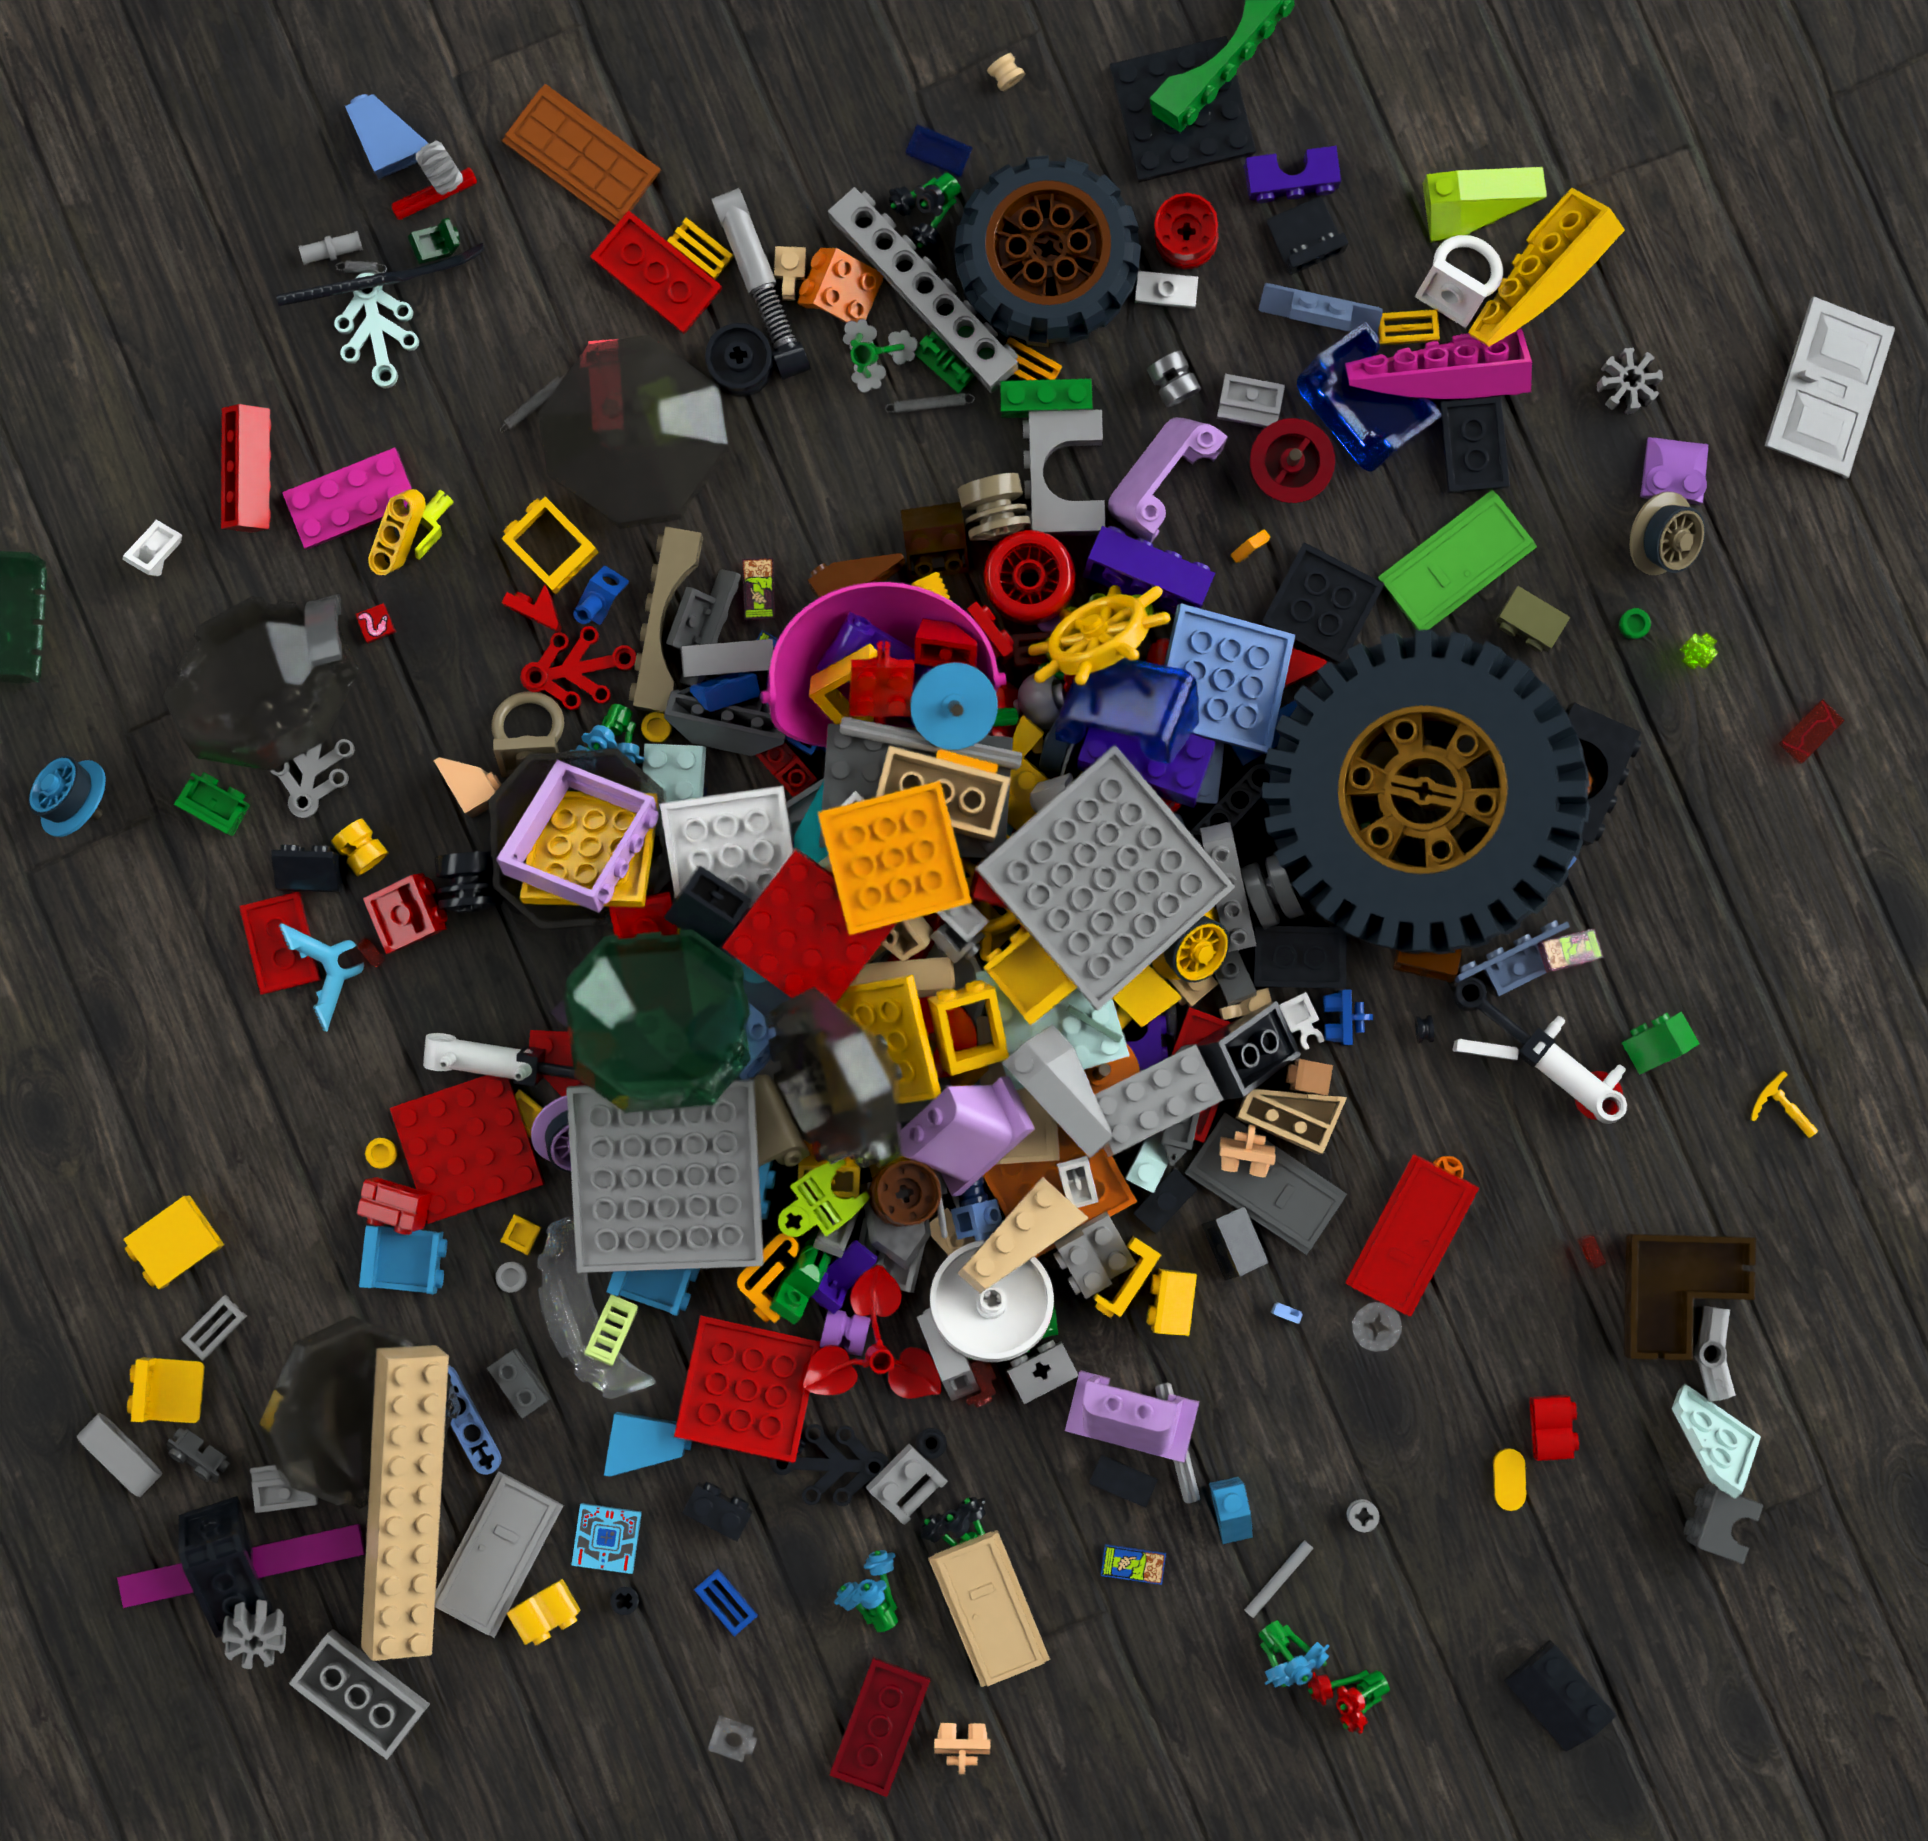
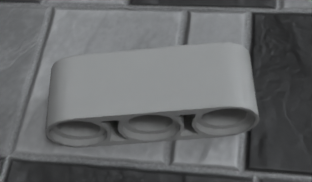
M98 1413L77 1435L80 1443L137 1497H141L162 1476V1472L156 1464L110 1419L101 1413Z

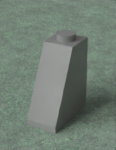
M930 1308L926 1309L922 1315L917 1316L941 1381L951 1401L980 1390L968 1358L945 1342L935 1327Z

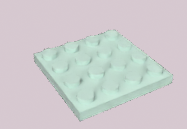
M986 970L975 973L977 980L988 983L996 990L1009 1056L1027 1040L1052 1024L1075 1048L1083 1070L1130 1056L1112 998L1099 1010H1095L1076 988L1030 1026ZM1068 1006L1075 1007L1093 1020L1123 1036L1121 1041L1118 1043L1066 1011ZM1003 1064L1006 1077H1010L1015 1089L1025 1088Z

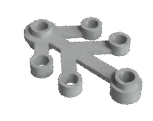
M324 701L314 703L309 711L313 726L307 756H305L295 741L294 732L289 728H280L275 735L277 743L286 748L302 772L301 785L299 786L289 772V763L285 759L276 757L269 764L271 773L279 776L290 793L288 799L290 811L300 818H308L314 815L318 810L321 798L336 788H343L348 784V774L342 769H335L330 773L327 781L313 788L317 775L341 759L351 757L355 752V746L351 741L341 739L336 743L335 749L319 759L325 727L330 725L335 719L334 708ZM319 708L326 709V716L324 718H317L316 711ZM283 732L290 733V740L286 743H283L280 739ZM344 743L350 745V751L347 754L340 752V746ZM282 761L284 763L283 771L276 772L274 769L275 764ZM337 773L344 775V780L340 784L334 782V776ZM301 797L308 799V805L304 808L298 806V800Z

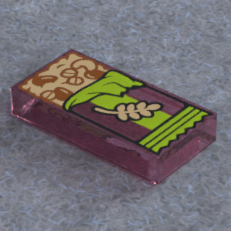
M773 558L742 559L745 621L775 620Z
M1595 928L1542 941L1537 944L1546 973L1604 958Z

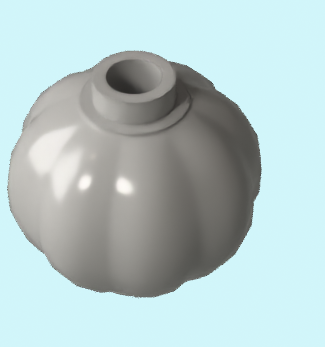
M1034 674L1028 676L1018 690V699H1015L1013 702L1014 708H1017L1018 717H1022L1024 714L1041 730H1050L1057 717L1064 710L1069 711V707L1072 705V697L1068 692L1064 691L1065 683H1062L1054 675L1043 683H1037L1034 680Z

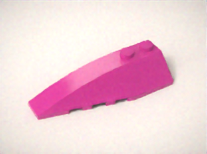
M1519 328L1490 347L1467 333L1452 336V342L1440 345L1437 340L1426 343V348L1411 351L1409 347L1397 350L1393 357L1389 358L1380 354L1345 363L1349 386L1380 393L1419 398L1462 399L1518 395L1531 392L1532 360L1522 328Z

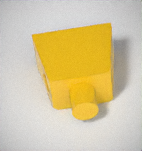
M1149 965L1112 997L1113 1001L1119 1006L1116 1012L1121 1029L1131 1020L1142 1028L1182 998Z

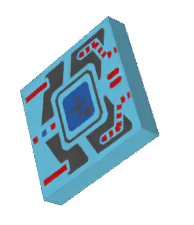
M581 1503L571 1565L633 1574L642 1511Z

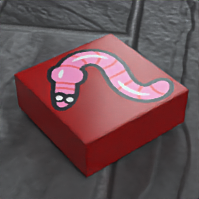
M384 603L355 614L366 643H371L396 633Z

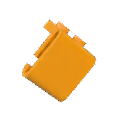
M784 1233L777 1235L763 1249L764 1263L786 1240L791 1241L792 1247L788 1252L795 1258L801 1247L799 1238L790 1237ZM781 1259L754 1287L748 1285V1280L761 1266L746 1267L737 1280L738 1288L757 1306L754 1312L766 1323L770 1319L775 1323L781 1317L769 1308L773 1298L765 1291L768 1285L787 1267Z

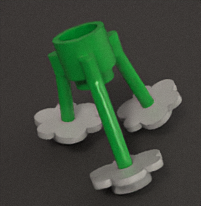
M860 319L858 322L849 321L845 325L844 330L846 334L843 336V342L850 344V354L855 370L851 379L854 383H858V389L863 393L869 392L872 388H880V380L886 375L885 368L877 363L879 354L889 353L893 355L894 362L899 365L904 364L906 360L912 361L915 358L914 351L918 348V341L916 338L910 337V333L907 330H902L900 333L897 331L891 332L888 337L890 345L876 347L872 340L876 338L877 330L874 326L868 325L865 319Z

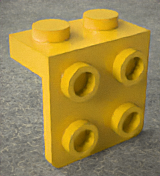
M143 1357L136 1359V1364H132L130 1369V1383H134L133 1395L129 1396L127 1402V1413L131 1414V1422H146L148 1420L183 1423L198 1422L201 1416L204 1364L200 1361Z

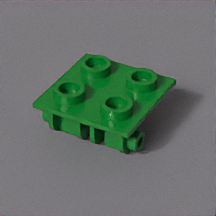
M963 326L958 330V335L963 338L970 337L974 333V329L970 326ZM934 331L921 340L919 348L914 352L915 356L958 394L975 376L970 371V368L965 366ZM983 348L979 351L978 356L981 359L988 360L995 352L990 348Z

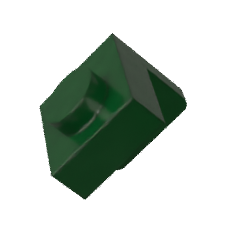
M449 218L442 219L437 226L411 232L408 236L419 264L452 256L460 245L458 230L455 226H452Z

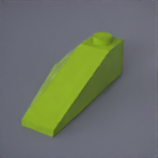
M1543 167L1457 170L1427 174L1423 181L1430 242L1445 241L1457 235H1469L1471 232L1488 226L1498 219L1545 199L1547 195Z

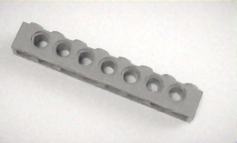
M855 187L851 189L828 210L830 220L992 393L1000 386V381H1006L1018 370V362L1016 361L1018 355L1008 344L1004 346L1000 344L996 339L998 336L997 332L989 323L985 322L982 324L975 317L978 313L967 300L964 302L959 300L955 295L957 290L946 278L941 280L934 273L937 269L926 256L922 259L914 251L917 247L912 240L905 234L901 237L894 230L896 227L894 221L886 213L879 214L874 208L876 205L875 201L867 192L860 193ZM864 217L870 218L873 221L867 228H860L856 225L858 220ZM882 239H889L893 242L892 246L887 250L877 248L878 242ZM902 261H910L913 264L911 270L907 272L899 271L897 266ZM924 282L933 285L932 291L927 294H922L917 290L918 286ZM944 304H949L954 308L953 312L947 316L940 315L937 310ZM963 326H970L974 329V333L970 337L963 338L958 335V330ZM983 348H990L995 352L994 356L988 360L981 359L978 353Z

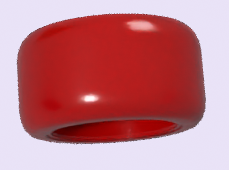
M1037 530L1014 532L1000 540L988 555L984 567L986 593L993 607L1010 621L1024 625L1047 622L1055 618L1066 608L1074 593L1076 579L1071 555L1059 540L1045 532ZM1027 573H1034L1038 576L1039 580L1034 586L1028 587L1021 582L1022 577Z

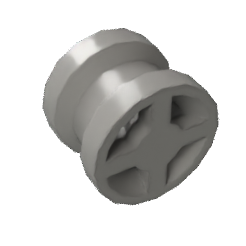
M1364 1499L1352 1502L1346 1513L1350 1525L1363 1533L1375 1529L1380 1518L1376 1506Z

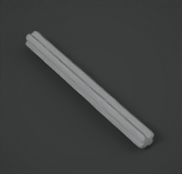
M849 717L842 718L839 729L843 735L937 753L941 749L1016 770L1020 768L1023 756L1021 752L977 743L964 749H944L931 744L918 731Z

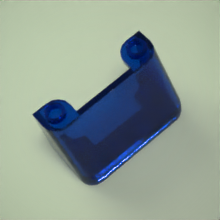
M1365 321L1319 354L1298 376L1297 387L1301 395L1355 461L1364 470L1374 471L1435 423L1442 414L1435 404L1427 398L1418 397L1411 402L1407 396L1380 393L1349 386L1345 363L1372 357L1380 349L1377 333Z
M1123 658L1107 668L1090 673L1084 685H1078L1075 682L1074 676L1055 724L1056 740L1078 743L1085 735L1086 726L1140 737L1141 749L1148 758L1170 764L1199 724L1196 679L1190 672L1184 669L1139 660L1131 661L1127 658Z

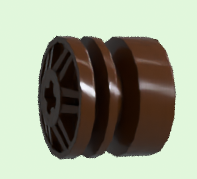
M914 1160L891 1163L881 1168L872 1178L868 1190L871 1197L869 1204L874 1214L886 1224L895 1227L917 1225L928 1220L938 1209L941 1200V1185L935 1172L926 1164ZM900 1188L908 1191V1196L904 1197V1201L902 1198L897 1199L896 1193L900 1191Z

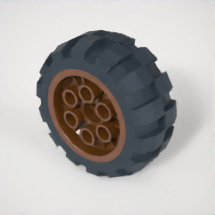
M1049 155L1027 157L1024 164L1015 167L1007 164L989 175V181L981 189H975L963 208L964 213L960 225L957 226L955 241L957 278L961 281L965 298L974 307L975 311L980 313L996 332L1008 339L1014 336L1025 340L1026 345L1049 347V343L1065 341L1069 345L1088 338L1089 333L1100 326L1105 328L1120 313L1121 306L1127 297L1131 295L1140 261L1139 226L1132 207L1127 206L1120 196L1121 190L1105 174L1099 177L1088 170L1089 164L1068 157L1066 162L1049 160ZM1041 208H1050L1049 218L1043 219L1040 211ZM1058 213H1064L1070 220L1065 225H1059L1054 222L1053 217ZM1032 215L1039 220V223L1035 227H1027L1023 224L1022 220L1026 216ZM1079 221H1081L1086 226L1083 229H1076L1073 231L1071 229ZM1011 225L1020 231L1021 234L1012 235L1005 233V231ZM1049 234L1056 236L1058 240L1049 237ZM1075 238H1082L1087 246L1082 250H1076L1072 248L1070 242ZM1017 242L1023 244L1026 250L1024 253L1016 255L1011 253L1009 247ZM1048 247L1053 248L1052 254H1049L1047 258L1042 256V250H1046ZM1076 259L1093 263L1094 265L1090 273L1078 266ZM1022 263L1023 268L1010 279L1005 270ZM1062 266H1070L1074 273L1070 277H1062L1058 274L1057 269ZM1036 267L1043 272V276L1040 279L1033 280L1027 276L1026 272L1030 268ZM1054 278L1058 295L1045 296L1046 280L1049 281Z

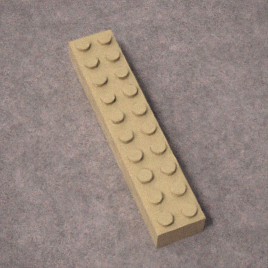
M438 1346L377 1349L361 1636V1649L372 1661L432 1655L449 1357Z

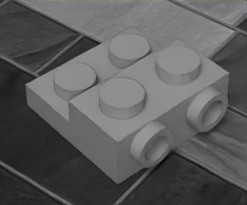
M1107 1211L1072 1230L1054 1243L1058 1250L1053 1254L1062 1270L1068 1267L1072 1274L1068 1278L1070 1285L1076 1295L1082 1292L1085 1299L1112 1285V1278L1137 1265Z

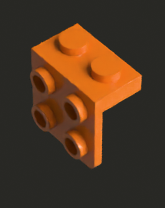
M820 248L812 258V268L808 278L804 280L800 287V297L797 303L805 308L822 309L846 323L849 321L858 322L860 319L866 320L883 281V276L876 269L838 248Z

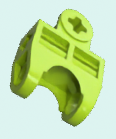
M842 1156L814 1168L790 1185L799 1199L786 1207L779 1215V1228L785 1235L798 1237L817 1224L823 1234L828 1236L849 1221L871 1198L867 1191L856 1198L853 1196L850 1198H840L834 1194L831 1188L832 1179L837 1174L836 1170L846 1164ZM804 1181H806V1183L809 1185V1187L814 1192L819 1201H816V1199L811 1194L807 1186L804 1184ZM820 1205H823V1207L826 1209V1211L828 1212V1214L831 1216V1218H832L833 1221L835 1222L834 1225H833V1223L831 1222V1220L828 1218V1216L826 1215V1213L824 1212V1210L821 1208ZM789 1213H792L794 1216L798 1214L802 1216L803 1219L799 1222L801 1226L799 1229L795 1226L790 1228L787 1226L786 1223L789 1221L787 1215Z

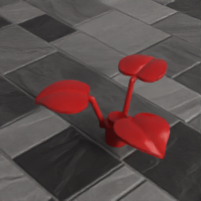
M882 1265L873 1266L861 1274L855 1281L850 1293V1303L853 1311L860 1316L871 1315L876 1343L867 1349L866 1359L864 1360L856 1358L849 1360L848 1353L840 1346L828 1345L818 1349L812 1355L807 1366L803 1381L805 1390L819 1395L844 1393L857 1382L858 1374L852 1366L857 1364L865 1368L870 1366L874 1372L879 1374L889 1371L888 1382L890 1388L898 1396L919 1398L928 1395H939L941 1393V1379L934 1360L926 1351L917 1347H908L901 1352L899 1360L893 1358L889 1349L883 1345L876 1315L887 1317L893 1314L898 1309L902 1296L897 1281Z

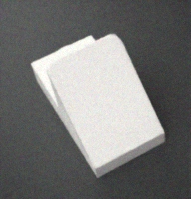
M156 520L123 555L122 560L148 575L160 576L164 560L181 543L182 534Z

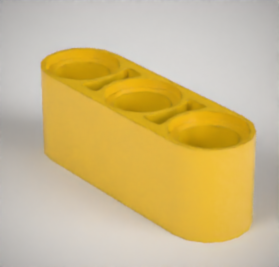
M408 489L389 500L368 557L369 567L375 574L386 575L404 565L426 505L424 496L418 490ZM404 500L409 504V511L404 506ZM394 527L398 529L400 538L396 536ZM384 553L389 557L390 564L386 562Z

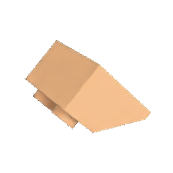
M440 757L434 760L462 810L471 818L478 816L504 800L501 792L505 789L498 777L492 772L487 773L482 768Z

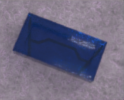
M917 124L907 147L906 155L962 177L973 147Z

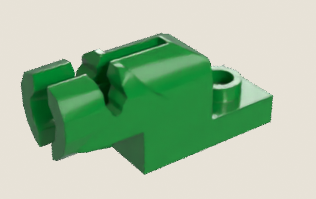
M819 1230L811 1231L804 1244L800 1247L795 1260L786 1268L769 1307L794 1325L801 1319L809 1298L817 1291L833 1257L832 1254L819 1251L813 1247Z

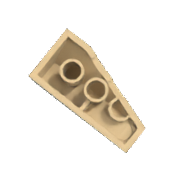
M949 957L905 960L904 962L866 963L850 985L913 975L918 998L937 996L936 993L940 990L955 988L954 963Z

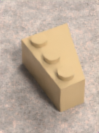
M1254 1089L1244 1096L1235 1119L1255 1125L1260 1130L1321 1155L1325 1151L1347 1097Z

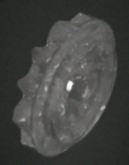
M1380 1302L1368 1303L1357 1311L1352 1321L1354 1337L1362 1347L1370 1351L1380 1352L1391 1348L1396 1344L1401 1335L1402 1324L1398 1313L1393 1308ZM1379 1313L1380 1324L1390 1329L1389 1331H1379L1375 1340H1373V1330L1368 1328V1326H1364V1323H1374Z

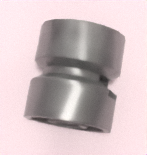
M1182 351L1173 352L1147 368V372L1154 385L1161 386L1159 394L1166 407L1174 406L1201 390L1194 374L1187 372L1189 364ZM1176 372L1178 373L1179 376L1168 381L1167 377L1173 375Z

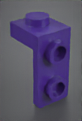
M854 1240L844 1250L842 1258L836 1257L829 1264L817 1291L811 1297L821 1307L835 1314L842 1307L847 1290L861 1274L869 1270L877 1262L878 1257L857 1240Z

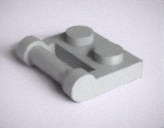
M908 1444L866 1488L902 1524L906 1525L911 1520L910 1515L939 1486L942 1488L948 1480L911 1444ZM925 1474L929 1475L931 1478L900 1507L897 1502Z

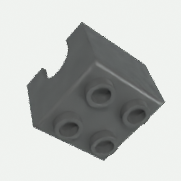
M1706 1483L1704 1488H1699L1695 1495L1694 1505L1697 1506L1694 1518L1689 1517L1685 1524L1684 1535H1687L1686 1541L1699 1549L1743 1564L1749 1548L1738 1544L1733 1539L1731 1533L1732 1526L1740 1518H1750L1758 1521L1763 1505L1741 1495L1735 1499L1728 1493L1721 1491L1718 1487Z

